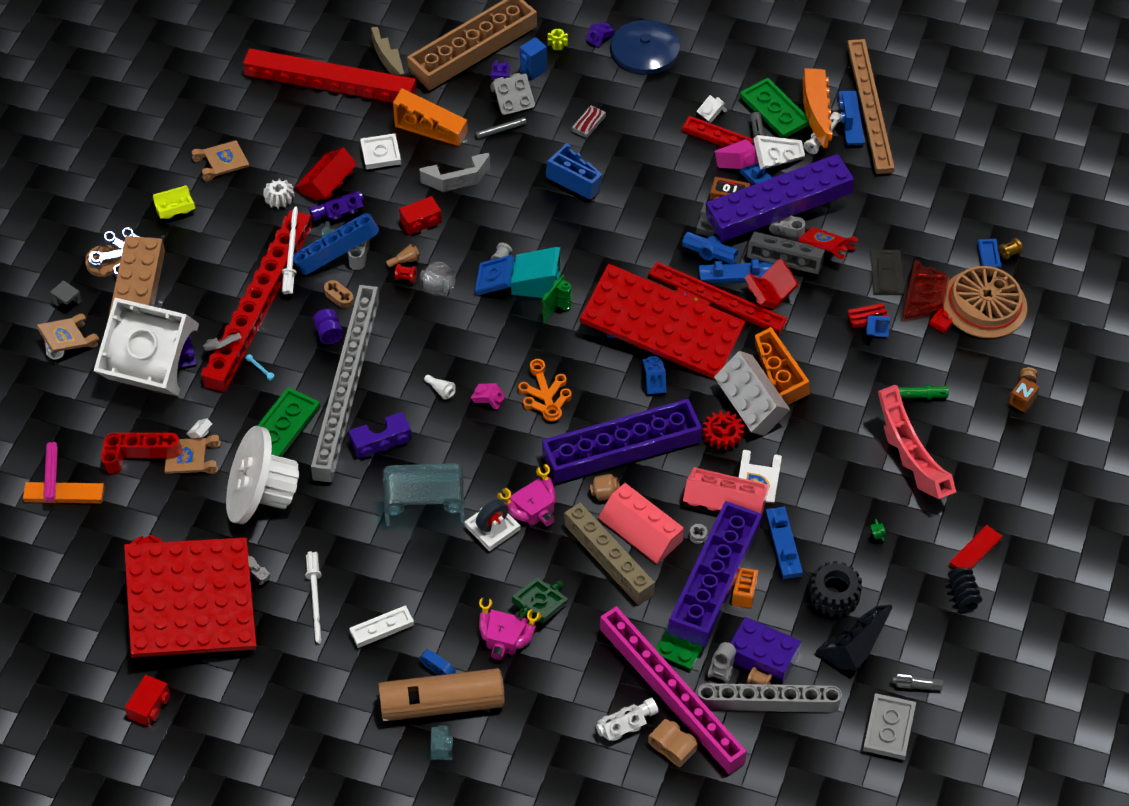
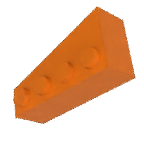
M401 88L393 102L395 127L460 146L468 132L467 119Z
M772 327L756 334V349L763 370L787 406L809 395L810 381Z

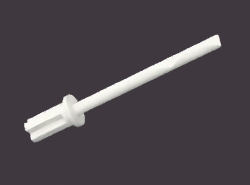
M297 206L292 211V229L290 231L287 268L282 270V292L286 295L293 294L294 275L297 273L296 270L292 269L296 235L295 227L298 214Z
M309 551L306 555L307 573L305 577L311 580L315 641L321 644L317 579L322 574L319 571L318 553Z

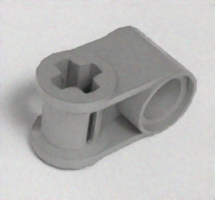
M790 216L772 223L769 226V231L775 236L799 241V237L805 233V221L802 218Z
M369 240L348 251L350 268L360 270L365 266L369 251Z
M724 642L719 645L712 657L707 675L708 678L715 677L728 684L732 675L736 649L732 644Z

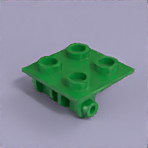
M564 275L553 283L552 289L546 292L542 298L543 323H546L557 307L567 311L572 306L571 284L564 281Z

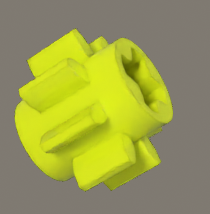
M554 29L551 33H548L547 45L551 46L553 50H562L564 46L568 45V34H564L561 29Z

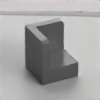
M62 281L50 292L53 304L58 307L63 303L68 304L72 300L78 304L82 302L79 290L65 281Z

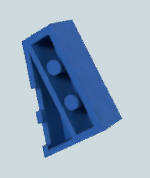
M568 143L547 161L546 177L590 200L600 191L602 174L589 162H585L578 152L575 153Z

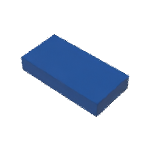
M978 239L977 245L981 266L1001 269L997 240Z

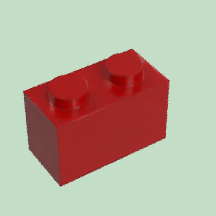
M432 196L399 208L400 221L409 235L442 223L441 210Z
M145 675L125 706L127 718L150 727L151 723L157 720L163 704H166L170 698L168 684Z

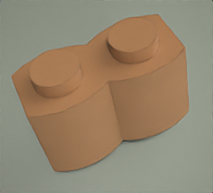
M664 719L649 735L648 743L678 767H682L697 751L695 737L689 733L682 732L679 725L674 721L670 722Z

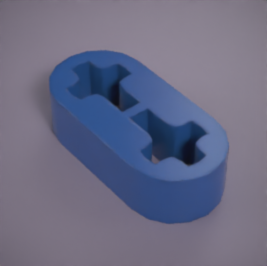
M426 649L419 657L421 663L436 675L456 673L450 663L429 649Z

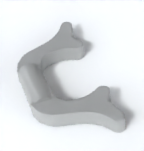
M240 333L231 334L221 341H218L217 338L209 339L203 345L205 351L220 349L242 337Z

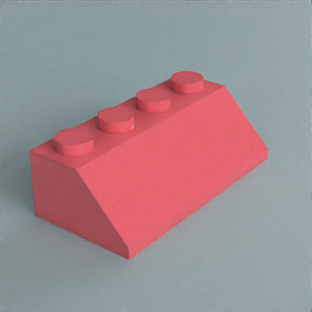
M694 467L687 478L683 501L688 502L692 506H706L707 509L713 511L721 510L724 502L727 501L762 514L770 485Z
M626 483L610 496L598 517L601 523L655 565L659 564L683 541L684 527Z

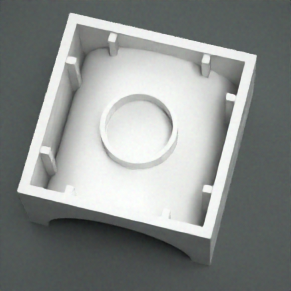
M114 298L94 371L109 380L179 396L180 388L177 383L179 357L187 337L192 331L198 330L199 323L186 314Z

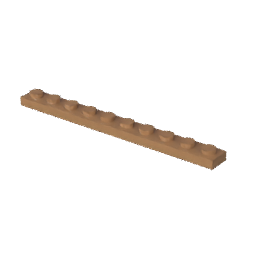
M865 39L848 40V51L876 174L894 173V163Z

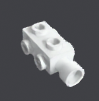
M649 698L639 706L631 705L622 708L614 714L604 716L597 721L596 729L600 736L605 737L609 741L618 740L627 732H635L641 729V726L647 724L644 717L657 714L658 707L653 698Z

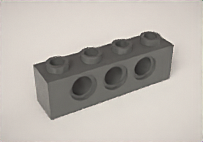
M754 232L749 241L747 257L773 264L781 259L784 260L789 268L819 274L823 265L825 250L809 244Z

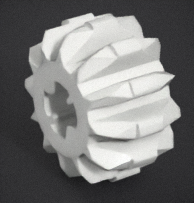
M279 178L278 181L272 180L271 183H266L263 193L266 204H269L271 208L274 206L278 209L280 206L286 208L287 204L292 203V199H294L293 186L287 180L282 182Z

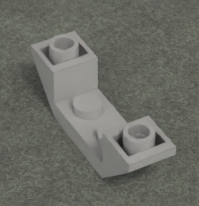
M485 153L472 156V168L440 175L437 165L420 168V181L422 184L442 192L478 184L490 168V155Z

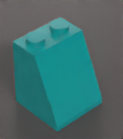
M560 247L517 254L510 282L511 295L543 298L544 294L552 289L553 283L559 280Z

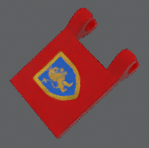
M812 227L799 237L800 242L830 251L838 259L846 257V255L840 253V250L847 251V248L854 250L856 246H853L851 241L854 243L858 241L856 237L845 238Z

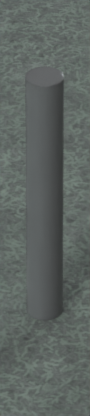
M525 117L475 132L476 139H480L525 125L527 122Z

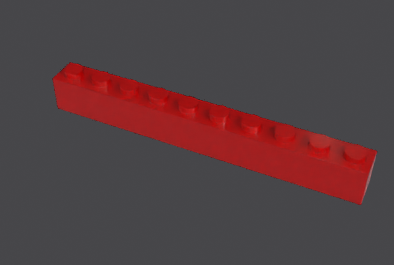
M249 49L243 62L244 74L246 76L387 102H394L401 88L413 94H416L417 91L416 79L255 49Z

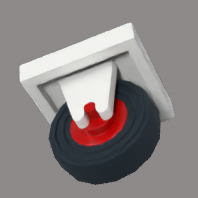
M499 499L489 502L478 513L464 522L465 527L489 551L520 530V525L508 514L509 509L507 505Z

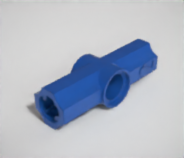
M687 232L682 241L683 247L699 252L700 256L705 260L716 258L734 264L739 250L721 244L720 240L714 236H709L706 239Z

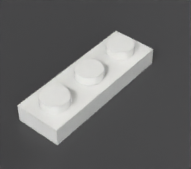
M405 605L349 629L359 648L414 626V620Z

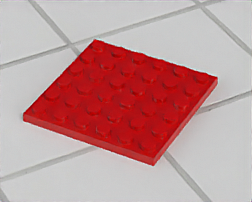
M247 537L124 544L131 658L256 649Z

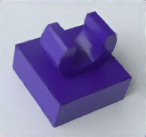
M495 61L492 66L491 80L504 77V79L509 78L510 64H507L506 61H504V64Z

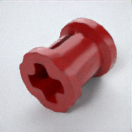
M397 264L395 280H410L411 283H414L417 268L415 266L412 268L403 267L401 264Z

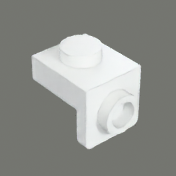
M710 95L697 112L711 123L721 111L726 112L727 109L724 107L725 103L719 97L715 99Z

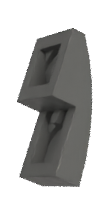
M704 202L696 234L714 236L715 230L706 217V202Z

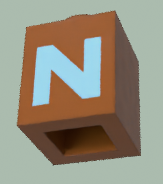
M1022 378L1011 392L1009 404L1026 413L1037 398L1039 386L1032 381Z

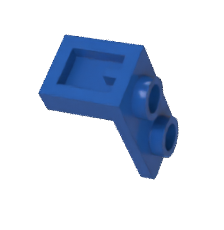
M656 356L643 359V366L646 372L647 394L666 393V371L662 359Z

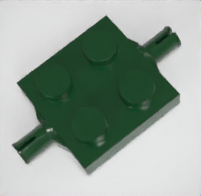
M537 577L512 596L511 603L521 609L516 612V618L522 620L528 611L533 609V618H536L537 613L540 612L541 619L539 622L543 624L567 605L568 598L558 591L564 586L563 582L557 580L554 584L550 585Z

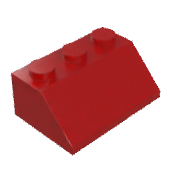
M344 147L327 153L294 189L315 201L327 200L332 196L334 188L336 189L342 185L344 177L352 174L353 168L357 163Z

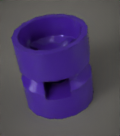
M324 309L314 315L313 322L323 344H334L342 339L344 335L334 310Z

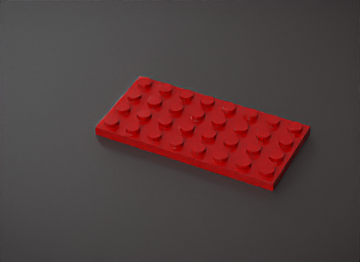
M608 264L579 320L583 324L712 379H715L714 376L725 366L746 322L611 264Z

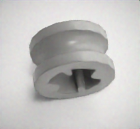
M702 524L693 525L690 528V540L696 544L704 543L707 539V528Z

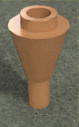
M410 244L397 254L396 257L387 260L386 263L390 268L399 263L418 261L417 257L420 254L417 247H412Z

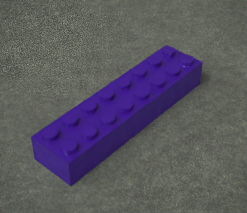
M836 154L706 202V217L721 242L852 194L854 192V178L840 156Z
M685 399L542 440V454L556 484L699 443L702 438V427L689 399Z
M727 501L724 502L672 612L667 634L706 647L760 529L761 513Z

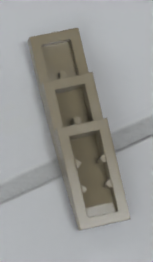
M372 27V40L381 62L390 74L404 77L398 49L391 50L388 38L381 39L378 27Z

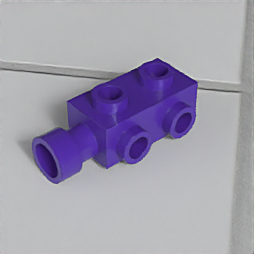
M360 191L353 192L323 203L320 206L309 207V213L313 221L321 219L324 215L326 218L336 220L341 218L343 213L348 212L352 214L358 212V208L363 206V195Z

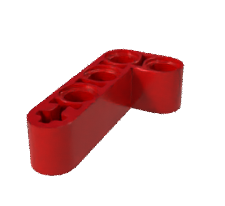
M110 433L104 439L101 460L106 472L116 474L121 471L124 458H177L182 454V446L179 437L175 433Z

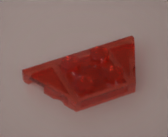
M915 260L903 313L904 319L944 308L949 275L939 272L931 266L928 268L924 267L920 261Z

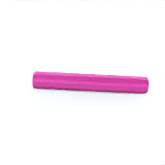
M48 442L46 445L44 498L46 502H53L55 500L58 450L57 443Z

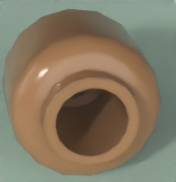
M612 474L596 476L593 484L590 485L592 496H596L599 501L609 500L610 496L620 487L619 480Z

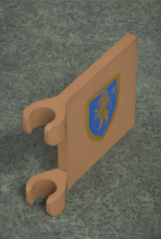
M236 140L204 150H192L194 162H199L206 157L211 168L202 170V178L206 182L218 175L249 167V163Z
M78 314L70 319L37 324V329L52 353L85 346L91 348L98 346L96 341L99 340L97 334H91L84 338L77 328L85 326L83 320H86L84 314Z
M211 435L207 438L179 439L182 446V454L177 458H166L165 474L192 472L216 474L218 472L216 461L210 460L205 462L206 446L211 448L220 447L219 436Z

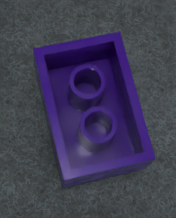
M747 617L744 618L730 643L736 649L733 664L749 671L756 667L757 671L767 675L772 674V681L783 685L800 654L801 647L800 640Z

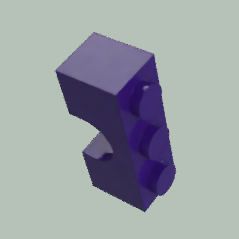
M403 412L386 417V430L381 433L371 432L367 424L348 431L351 446L358 459L369 457L374 453L386 451L391 447L405 444L412 440L411 428Z

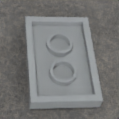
M875 693L863 751L905 760L916 702Z

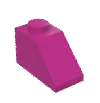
M747 139L714 151L718 168L743 169L758 163L756 149Z

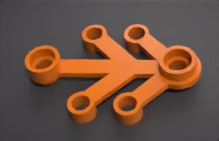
M534 359L530 363V372L536 376L540 390L530 386L527 382H521L518 385V391L522 395L530 394L543 400L545 405L534 401L532 397H526L523 400V407L527 410L535 409L542 412L543 417L547 421H557L562 416L561 407L565 402L571 400L572 393L569 389H562L560 397L555 403H553L552 398L560 387L566 385L567 378L564 374L556 375L554 383L548 389L543 374L545 372V362L541 359Z

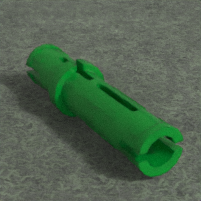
M928 384L925 387H899L901 399L927 398V400H931V398H948L949 396L948 385L931 386Z

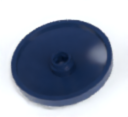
M637 20L623 25L615 32L611 41V53L617 64L627 71L637 74H655L670 68L676 62L680 53V41L673 29L661 22Z

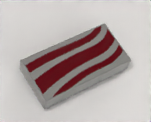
M591 105L574 124L572 132L588 138L606 117V112Z

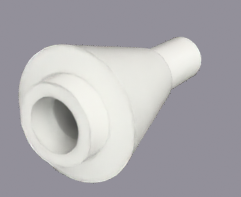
M430 375L425 376L424 381L432 385L443 399L447 400L455 394V384L453 382L435 379Z

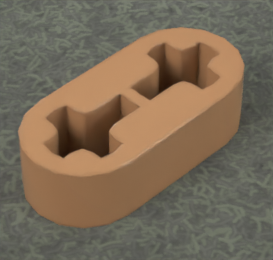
M335 280L325 283L324 291L327 298L342 309H349L353 306L354 298L352 292Z

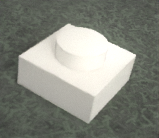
M208 419L198 420L186 434L191 439L203 438L209 432L208 428L212 423Z

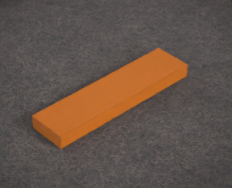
M26 482L23 501L34 503L102 504L105 487L104 483H56L55 500L53 502H46L44 498V483Z

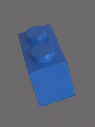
M535 37L519 47L521 74H527V78L532 81L547 71V46Z

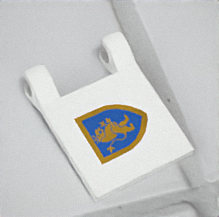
M743 450L739 478L770 485L766 503L774 504L782 456L774 455L772 467L749 464L751 451Z

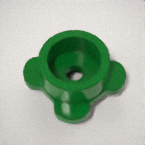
M875 519L876 523L870 525L875 540L881 538L884 541L883 535H886L883 523L879 524L877 519Z

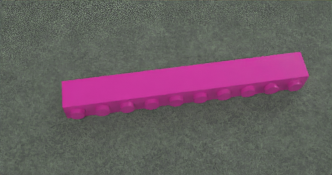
M616 606L600 617V630L725 771L731 774L744 765L747 753L744 747Z

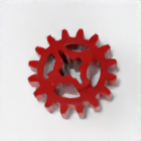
M719 411V415L713 412L712 418L707 416L706 422H703L702 435L705 436V442L710 441L711 447L716 444L717 449L724 446V449L727 450L729 445L734 448L735 442L740 444L741 438L744 437L742 419L736 420L737 414L730 416V411H727L726 414Z

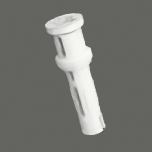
M833 112L830 116L832 120L831 130L841 121L840 114L837 112ZM814 132L811 135V139L804 143L805 150L810 154H816L821 146Z

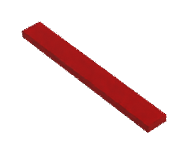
M656 262L648 273L649 279L674 290H677L679 287L711 302V306L764 329L772 327L777 335H780L788 323V318L662 263Z

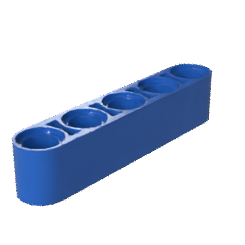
M363 214L295 253L293 262L302 274H309L377 235L379 227L370 214Z

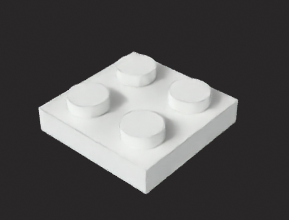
M395 134L360 139L366 170L401 164Z

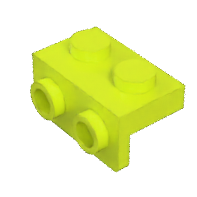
M186 185L153 195L156 211L160 219H169L176 214H186L195 209L194 202Z

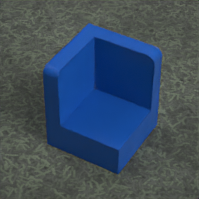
M868 315L866 336L888 337L891 317Z

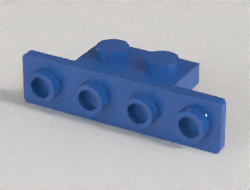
M839 91L838 107L841 110L840 120L844 126L846 145H864L856 91Z

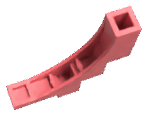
M893 385L878 391L886 422L884 430L887 442L899 449L902 465L914 472L917 488L938 499L956 493L952 474L945 471L933 460L916 435L904 409L899 387Z

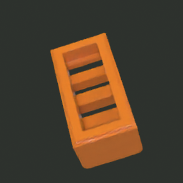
M741 568L734 586L733 606L752 608L758 570Z

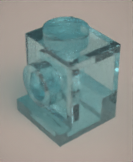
M444 725L432 727L431 759L452 760L453 735H449V727Z

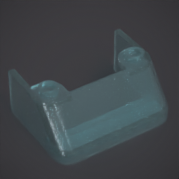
M459 464L394 465L383 469L386 526H390V515L402 513L404 505L444 504V509L450 513L460 512L461 523L465 522L463 468Z

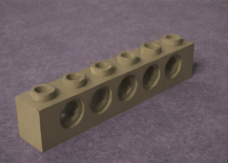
M581 502L565 512V526L638 606L654 596L655 582Z

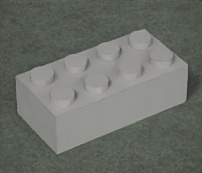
M738 351L714 376L752 433L765 436L790 411L783 398L751 354Z

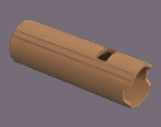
M499 668L379 683L383 721L501 708L505 705L503 679ZM418 691L420 704L409 705L408 693Z

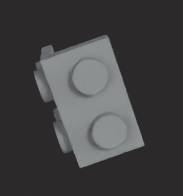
M517 73L511 75L510 78L504 79V77H500L492 82L490 86L491 91L496 93L501 114L507 115L531 109L535 106L527 74L521 75Z

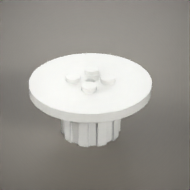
M253 426L249 429L238 447L231 467L227 486L226 509L230 521L234 523H246L254 514L259 503L285 509L291 503L297 488V480L299 478L298 463L295 460L271 455V436L264 427Z

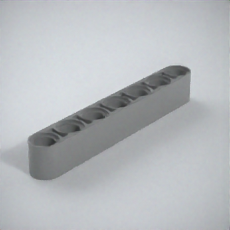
M706 683L700 685L697 696L709 710L835 712L840 708L842 693L836 686Z

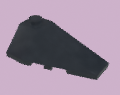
M891 604L872 608L858 618L859 623L843 628L844 633L839 637L835 638V636H832L816 650L817 654L840 670L850 669L854 671L859 669L868 658L892 610Z

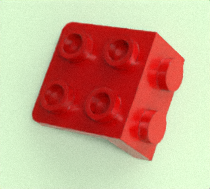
M781 259L772 265L761 277L749 273L744 278L748 284V289L756 296V302L761 307L765 306L773 310L798 287L797 280L784 260Z

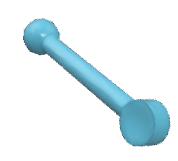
M251 354L246 356V360L248 362L251 361L260 369L269 381L274 380V374L265 370L253 359Z

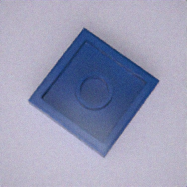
M508 255L480 263L475 293L482 295L509 288L514 257Z

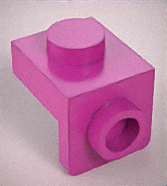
M496 383L478 384L471 399L474 403H490L495 410L499 409L505 395Z

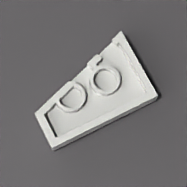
M757 135L754 138L760 170L801 160L805 157L802 140Z

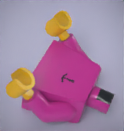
M544 465L545 474L541 473L539 467L536 469L537 475L542 477L543 480L538 478L513 495H511L510 490L507 488L502 489L505 497L501 493L497 494V499L505 502L509 509L508 512L513 519L527 522L530 525H535L542 521L545 526H549L554 522L555 518L552 516L556 503V494L552 480L547 475L550 472L548 465Z
M483 598L480 599L479 605L482 608V612H480L479 629L482 639L487 642V648L492 649V658L502 660L504 653L513 655L518 649L531 642L536 628L535 622L541 619L540 612L533 619V609H531L527 613V618L519 620L515 615L491 609V612H488L492 606V600L489 599V605L484 607L482 604Z

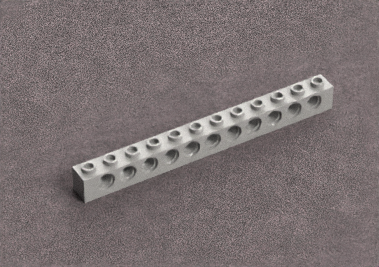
M359 285L311 464L312 478L315 481L330 483L333 481L379 304L378 287Z

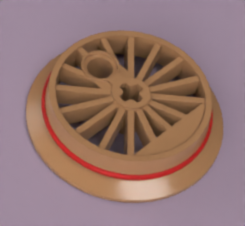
M976 266L955 275L946 284L942 294L944 311L946 310L950 315L948 319L952 317V323L957 328L972 336L980 338L1004 337L1016 331L1026 318L1027 301L1020 286L1011 275L995 267ZM987 277H992L991 282L987 283ZM991 311L993 312V314L995 315V317H996L997 319H992V313H991Z

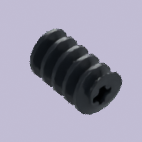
M955 568L948 572V577L959 611L968 613L975 610L983 599L980 596V590L977 589L978 584L975 582L976 578L973 575V570L971 568Z

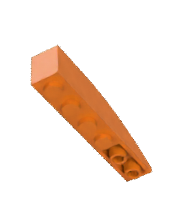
M804 68L802 87L805 113L815 136L823 148H827L828 141L832 140L831 109H829L830 98H828L829 77H826L825 70Z

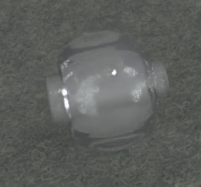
M433 262L425 270L421 271L420 280L423 281V287L429 294L435 296L444 295L448 291H444L443 288L451 290L455 285L453 271L444 262Z

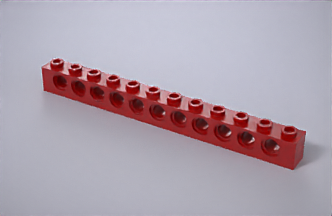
M290 210L288 216L284 217L281 229L277 230L274 242L270 243L267 255L262 258L259 270L255 271L252 283L248 284L245 296L240 299L237 311L233 312L230 324L226 325L224 335L218 341L240 333L242 338L220 349H216L210 355L207 367L203 368L201 373L204 387L226 392L282 286V270L287 268L293 210ZM301 212L297 214L294 254L300 251L312 229L311 215Z

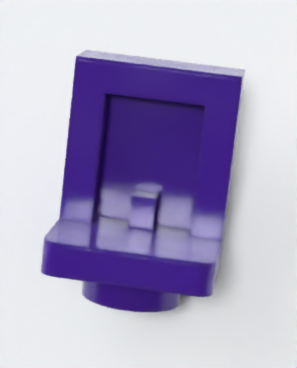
M606 22L591 24L586 41L596 47H601L603 39L612 37L615 30Z

